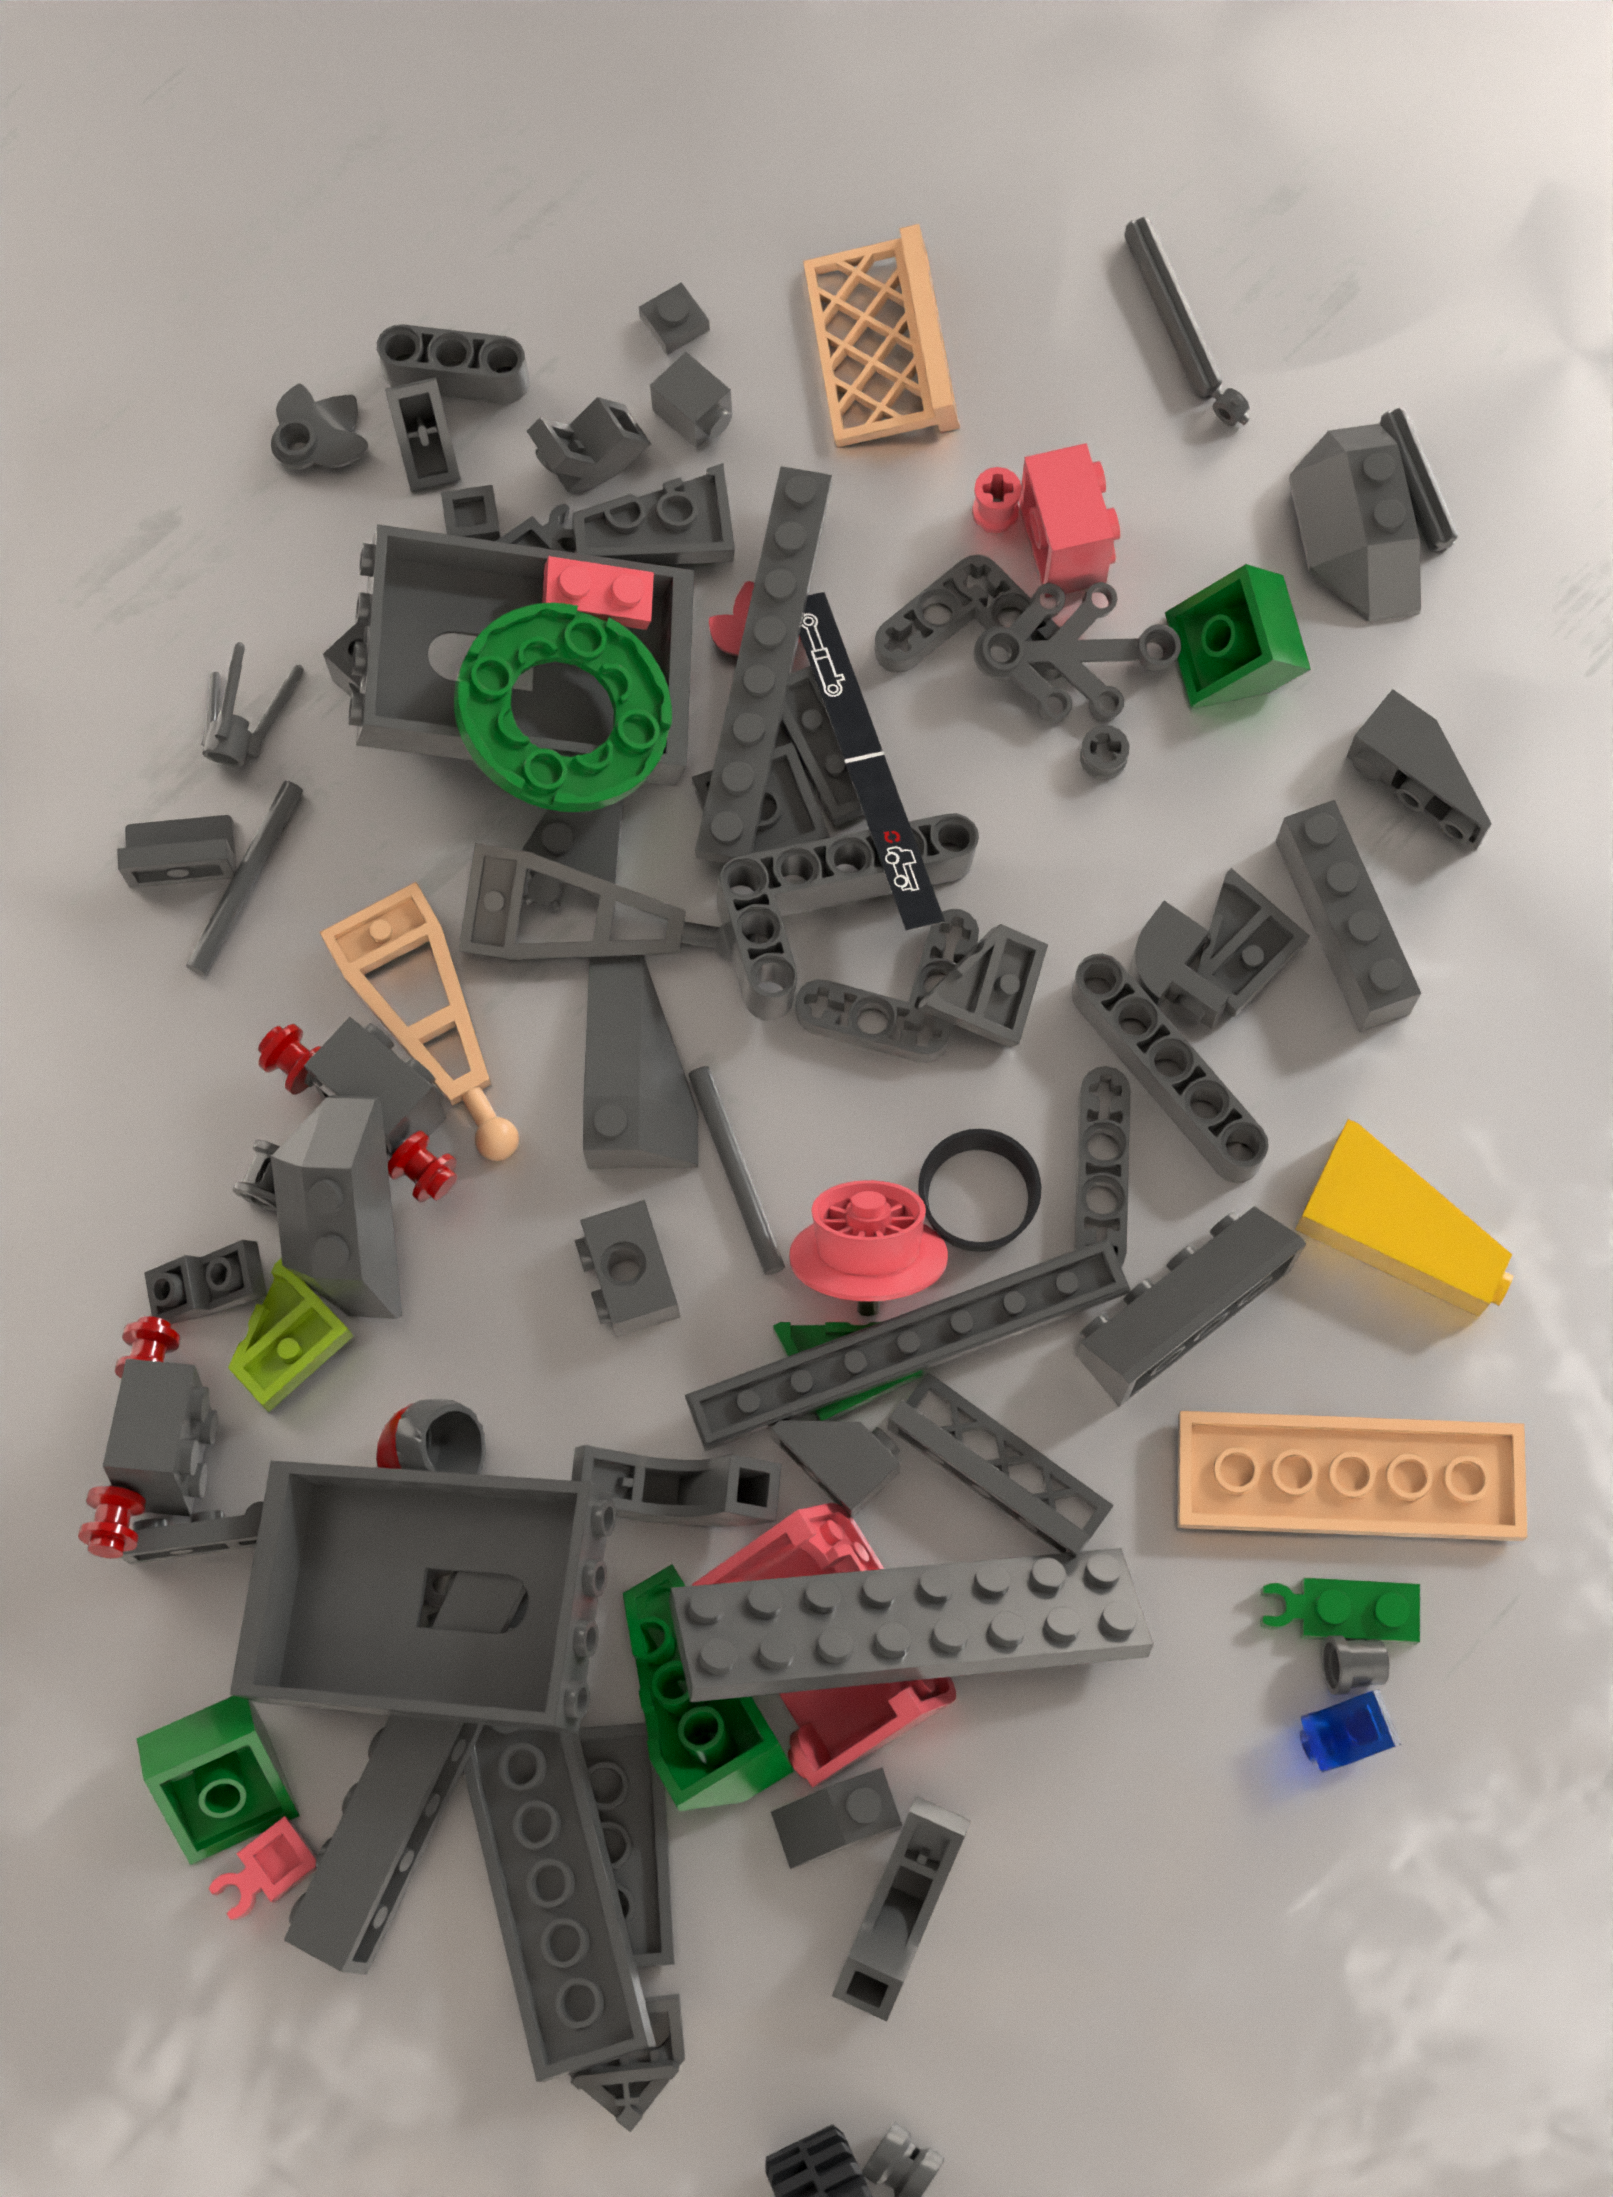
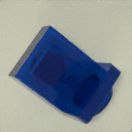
M1379 1689L1371 1690L1328 1708L1310 1712L1300 1717L1304 1727L1300 1731L1303 1749L1313 1764L1318 1763L1322 1773L1345 1767L1401 1745Z

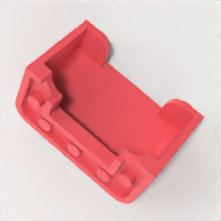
M827 1503L796 1510L691 1585L698 1586L884 1569L854 1519L837 1503ZM951 1677L779 1693L799 1727L790 1735L789 1743L791 1748L788 1750L790 1763L801 1777L808 1780L812 1788L823 1784L953 1703L956 1699V1689Z

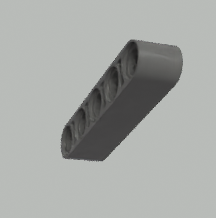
M1103 953L1092 954L1084 958L1078 965L1072 988V1000L1079 1012L1222 1178L1234 1183L1245 1182L1253 1178L1259 1171L1269 1147L1268 1137L1263 1128L1119 961ZM1090 978H1102L1110 984L1112 990L1105 994L1093 993L1086 987L1084 982ZM1126 1018H1135L1144 1023L1147 1031L1141 1035H1131L1126 1033L1119 1023ZM1161 1059L1173 1060L1181 1067L1182 1074L1176 1077L1162 1075L1155 1067V1062ZM1197 1100L1208 1101L1215 1106L1218 1116L1211 1119L1198 1117L1192 1111L1190 1104ZM1231 1142L1245 1143L1251 1148L1254 1158L1248 1161L1236 1160L1230 1156L1226 1145Z

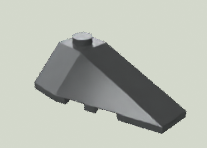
M644 956L590 957L583 1100V1153L588 1169L698 1167V1111Z

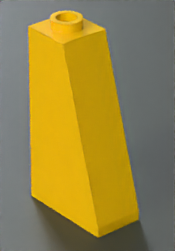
M1350 1119L1346 1121L1295 1230L1480 1317L1490 1303L1500 1306L1514 1277L1505 1272L1513 1254L1359 1123Z

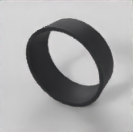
M968 1129L954 1133L942 1140L925 1159L918 1183L919 1197L925 1204V1215L932 1228L951 1245L960 1249L977 1252L1000 1248L1021 1234L1031 1223L1038 1210L1042 1189L1039 1170L1030 1153L1012 1137L990 1129ZM985 1150L1003 1156L1019 1170L1027 1187L1028 1206L1023 1221L1014 1232L993 1241L973 1242L952 1235L936 1222L929 1207V1187L936 1171L949 1158L965 1151Z

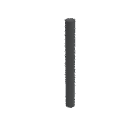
M284 781L186 964V967L202 976L207 974L303 793V789L295 783Z
M708 1066L696 1068L688 1076L764 1275L775 1274L785 1268V1264Z

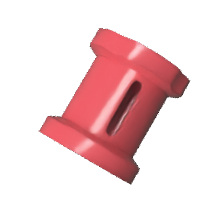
M1001 467L989 468L982 472L976 480L974 488L976 499L973 504L972 514L975 523L986 532L1003 533L1017 522L1019 514L1018 502L1022 487L1020 479L1014 472ZM993 499H1000V502H993Z

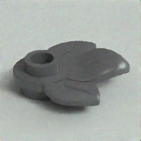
M299 383L288 390L279 400L276 407L279 426L271 438V449L274 458L280 465L293 470L305 469L315 463L329 468H338L356 461L366 452L368 442L362 436L353 432L358 415V405L354 395L334 396L315 402L308 389ZM295 443L306 444L302 449L289 450Z

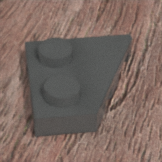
M1231 868L1226 873L1197 973L1230 995L1225 1010L1235 1018L1307 944L1310 935Z

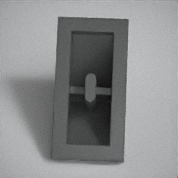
M436 377L385 389L410 491L461 480Z

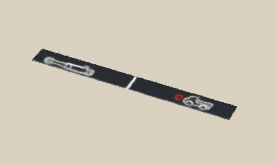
M825 592L808 595L800 638L904 928L908 931L945 922Z

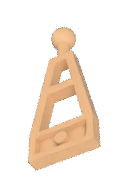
M417 882L322 930L320 935L350 988L407 1054L419 1061L432 1073L436 1079L433 1084L452 1106L463 1100L478 1127L475 1133V1145L479 1153L492 1161H502L513 1155L519 1144L518 1131L512 1122L505 1118L497 1117L483 1092V1089L491 1085L442 927ZM429 941L450 1005L407 1027L364 975ZM457 1026L471 1071L453 1080L423 1044Z

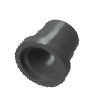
M1342 1635L1327 1636L1322 1647V1671L1328 1691L1332 1695L1347 1694L1351 1688L1386 1684L1389 1677V1657L1385 1644L1381 1640L1346 1641Z

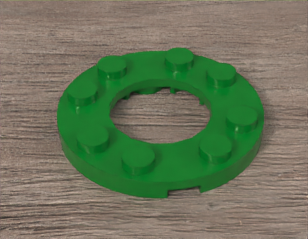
M539 603L524 606L502 615L490 623L473 641L462 662L455 684L454 712L457 727L467 751L478 767L496 785L514 797L537 807L560 812H583L604 808L617 803L636 791L647 780L660 761L667 742L668 732L672 725V705L665 677L651 652L631 631L610 617L606 622L595 616L577 611V605ZM550 662L575 665L593 675L607 691L614 710L613 728L607 741L591 753L573 757L561 756L554 750L539 748L532 744L528 736H525L517 727L511 710L512 688L520 675L535 665Z

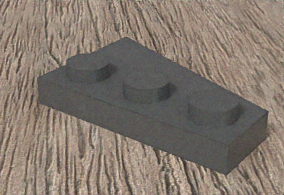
M724 464L707 468L706 475L685 482L682 481L681 477L665 482L661 490L640 497L628 494L574 512L572 529L575 553L654 565L733 562L735 546Z

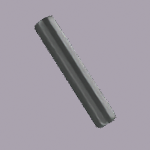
M1403 408L1387 411L1381 416L1379 424L1398 443L1412 507L1427 544L1433 551L1447 549L1455 544L1458 533L1409 415Z

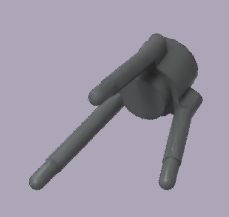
M241 642L236 643L234 646L220 713L221 674L216 671L211 673L206 729L201 743L204 747L202 754L206 758L233 767L243 766L246 755L254 758L258 757L262 740L304 671L302 665L294 666L252 734L248 730L249 721L233 714L245 646Z

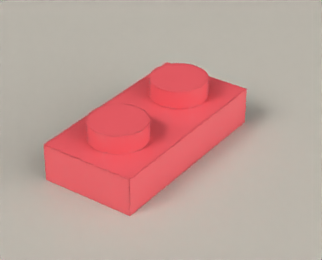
M549 556L544 565L542 603L577 605V611L595 616L606 622L610 617L624 627L646 630L651 623L654 572Z

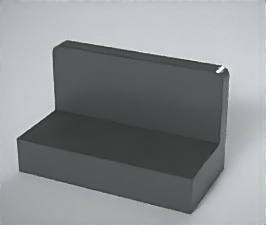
M230 815L128 824L125 827L126 848L117 849L118 870L129 888L231 879L236 872L234 821Z

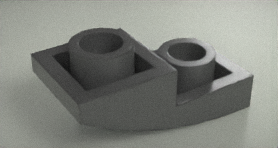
M242 1239L202 1257L184 1255L144 1272L151 1315L162 1318L170 1324L217 1313L267 1295L258 1243L256 1241Z

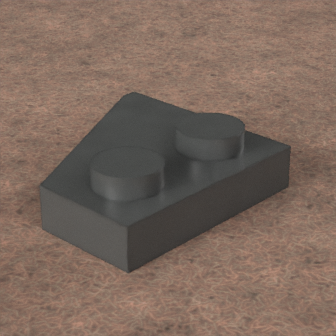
M624 799L615 804L591 811L560 812L547 810L522 848V851L537 854L616 884ZM578 887L579 889H581V890H583V891L589 893L590 895H592V896H594V897L600 899V895H599V894H596V893H593V892H591V891H588V890H585V889H582V888Z
M1000 924L992 928L920 1001L918 1009L1009 1048L1020 1044L1048 944Z

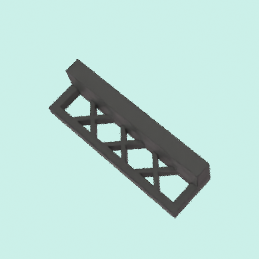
M927 1372L907 1401L902 1400L889 1417L888 1430L1058 1553H1069L1076 1558L1114 1506L929 1372ZM930 1391L950 1405L953 1425L939 1427L916 1410ZM958 1411L973 1422L960 1424ZM978 1430L987 1431L996 1438L999 1459L985 1460L963 1444L962 1433ZM1004 1444L1019 1454V1456L1006 1457ZM1031 1463L1042 1471L1045 1492L1036 1494L1029 1492L1010 1478L1008 1466ZM1051 1478L1066 1489L1053 1491ZM1077 1496L1096 1511L1084 1528L1081 1529L1056 1511V1499Z

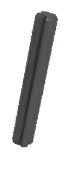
M1146 217L1132 220L1125 226L1124 237L1193 391L1200 398L1212 395L1216 389H1221L1222 377L1151 220Z

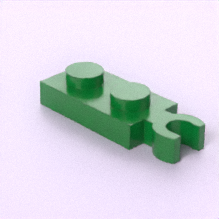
M1303 1578L1301 1580V1594H1294L1290 1588L1280 1583L1266 1584L1260 1589V1596L1276 1597L1283 1604L1282 1615H1268L1260 1618V1626L1265 1629L1278 1630L1287 1626L1291 1621L1300 1622V1639L1325 1640L1327 1636L1342 1635L1346 1641L1381 1640L1383 1643L1417 1645L1420 1643V1584Z

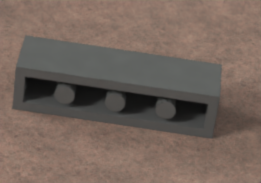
M1335 800L1284 817L1276 844L1359 1032L1410 1015L1421 995V991Z

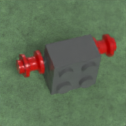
M351 1017L339 1027L323 1046H317L310 1051L301 1044L303 1030L296 1024H290L284 1028L276 1026L265 1035L258 1047V1051L261 1053L258 1065L267 1073L273 1072L278 1068L287 1075L285 1089L291 1094L297 1095L308 1087L315 1086L322 1100L331 1095L381 1097L386 1153L391 1157L388 1162L389 1177L396 1180L404 1175L415 1183L412 1196L421 1203L430 1198L437 1201L448 1193L457 1180V1174L453 1172L457 1160L449 1153L437 1158L427 1150L430 1135L442 1124L446 1116L439 1102L442 1094L433 1085L436 1079L425 1066L412 1057L405 1063L391 1050L395 1045L382 1030L372 1023L363 1028Z
M153 1316L140 1317L137 1322L129 1323L124 1327L122 1339L131 1346V1352L129 1356H123L116 1362L115 1373L121 1378V1384L103 1462V1468L111 1485L97 1486L88 1490L86 1503L96 1510L93 1522L82 1524L78 1534L79 1540L88 1545V1551L91 1554L103 1558H120L123 1556V1552L132 1551L137 1547L139 1536L129 1528L132 1516H138L144 1512L190 1517L195 1497L202 1498L206 1490L208 1469L207 1464L202 1463L206 1444L213 1445L218 1429V1413L210 1407L209 1388L203 1387L195 1365L164 1362L166 1353H172L179 1348L181 1338L175 1330L171 1329V1324L168 1321Z

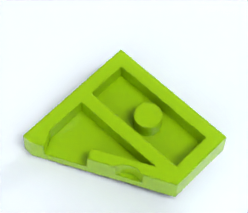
M282 1258L274 1264L271 1270L274 1280L263 1304H256L248 1321V1333L245 1339L238 1344L228 1366L233 1375L268 1413L354 1337L343 1322L307 1284L282 1265Z

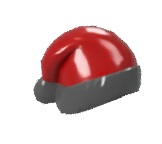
M426 1399L409 1404L394 1413L384 1425L377 1441V1468L481 1475L486 1454L483 1425L478 1421L477 1415L470 1408L454 1400Z

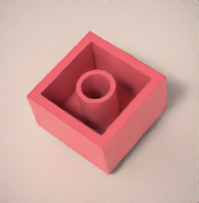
M1087 443L1025 457L1019 510L1041 585L1052 583L1059 586L1064 594L1089 589L1098 582L1106 583L1109 566L1116 562L1114 540L1120 539V526L1115 509H1106L1102 493L1106 492V480L1100 461L1092 462ZM1044 593L1045 599L1053 597L1050 594Z

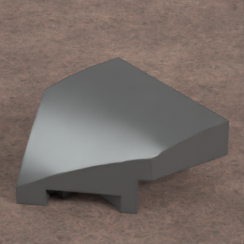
M680 1994L644 1998L656 2047L568 2074L572 2078L571 2084L578 2090L581 2088L615 2116V2120L629 2132L641 2120L645 2111L667 2083L679 2072V2067L685 2060Z

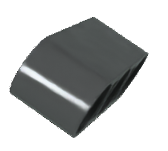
M402 324L386 328L377 340V353L382 372L387 384L391 387L436 377L440 396L496 403H513L520 400L529 388V374L525 352L521 344L510 337ZM402 355L411 356L405 361H395L397 357ZM452 361L462 362L460 365L455 367L445 366L447 363H450ZM502 367L513 368L511 371L506 373L495 372L497 369H500Z

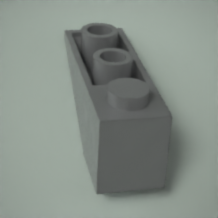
M1392 689L1355 734L1346 757L1353 761V765L1363 776L1371 780L1379 779L1393 789L1405 806L1414 811H1423L1439 822L1442 830L1450 838L1460 843L1467 842L1475 849H1478L1492 823L1439 723L1435 718Z

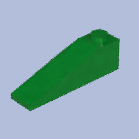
M673 1564L623 1593L632 1654L636 1660L640 1685L641 1709L645 1715L648 1734L647 1747L649 1759L679 1811L742 1803L793 1773L794 1770L752 1696L690 1702L669 1607L671 1588L686 1586Z

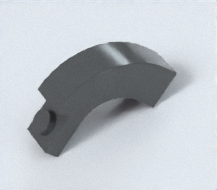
M582 1445L575 1447L571 1481L591 1482L612 1493V1502L615 1505L616 1517L690 1526H749L776 1521L782 1464L734 1454L701 1460L665 1459Z
M918 1796L915 1797L832 1997L882 2020H888L933 1910L966 1836L971 1820Z

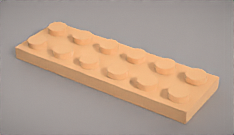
M1180 1411L1178 1414L1177 1528L1524 1541L1527 1538L1524 1423Z

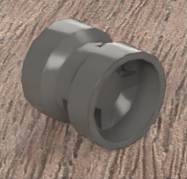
M894 2122L861 2172L873 2184L884 2183L888 2187L893 2188L895 2197H921L940 2169L945 2158L930 2147L920 2150L911 2141L910 2132Z

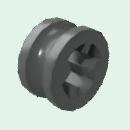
M1101 725L1091 729L1082 741L1080 762L1083 769L1096 779L1108 780L1117 777L1123 772L1129 756L1130 744L1127 736L1120 729L1113 726ZM1107 743L1108 750L1114 752L1112 761H1102L1101 755L1096 753L1098 744Z

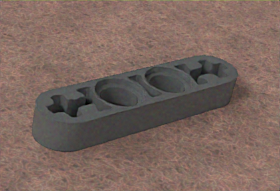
M1103 1066L1087 1073L1082 1081L1079 1093L1074 1251L1095 1243L1096 1227L1103 1228L1117 1225L1118 1231L1107 1228L1105 1239H1110L1122 1268L1127 1253L1131 1091L1129 1081L1122 1072L1116 1068ZM1101 1082L1109 1083L1110 1092L1119 1093V1096H1113L1111 1099L1108 1120H1097L1100 1112L1099 1096L1090 1094V1092L1097 1091ZM1087 1117L1092 1118L1095 1121L1088 1122ZM1117 1118L1120 1119V1123H1117V1122H1115V1121H1111V1120H1114V1119H1117ZM1104 1133L1115 1138L1119 1147L1117 1155L1110 1160H1099L1092 1156L1087 1146V1142L1092 1136ZM1102 1186L1112 1190L1117 1197V1207L1107 1214L1095 1213L1086 1202V1195L1091 1189ZM1084 1223L1094 1227L1090 1229H1085Z

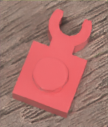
M284 1816L236 1853L246 1866L244 1870L238 1874L225 1873L218 1876L211 1883L209 1890L213 1895H219L229 1886L238 1887L241 1893L240 1902L226 1914L231 1920H239L252 1911L256 1903V1895L261 1891L265 1893L270 1902L275 1903L317 1870V1857L290 1819Z

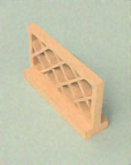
M920 224L899 228L901 238L803 261L832 429L837 448L938 425L940 433L960 429L928 254ZM892 257L896 258L897 269L885 284L866 274L875 261ZM838 270L849 276V278L834 296L819 287L817 275ZM859 283L878 293L865 312L845 302ZM899 284L901 285L902 294L895 290ZM888 299L905 308V314L893 329L874 319ZM822 301L828 304L824 311ZM838 311L857 321L843 341L827 332L826 328ZM867 327L886 337L873 357L853 347ZM908 328L910 339L903 335ZM896 344L911 351L914 355V358L902 374L882 364ZM830 346L837 349L832 356ZM846 355L865 365V368L851 386L836 378L834 373ZM875 372L894 382V385L881 403L861 392ZM916 373L919 384L911 380ZM907 389L922 399L924 411L902 416L890 408L903 390ZM838 391L845 394L843 398L840 400V402ZM854 400L874 411L864 425L844 429L842 417Z

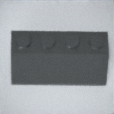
M1255 1206L1241 1217L1236 1211H1232L1209 1231L1214 1238L1198 1251L1191 1244L1174 1256L1166 1265L1171 1272L1156 1284H1153L1147 1278L1133 1288L1123 1298V1301L1128 1305L1112 1318L1104 1312L1083 1328L1079 1334L1084 1340L1079 1344L1076 1356L1118 1407H1120L1287 1275L1306 1246V1242L1300 1235Z

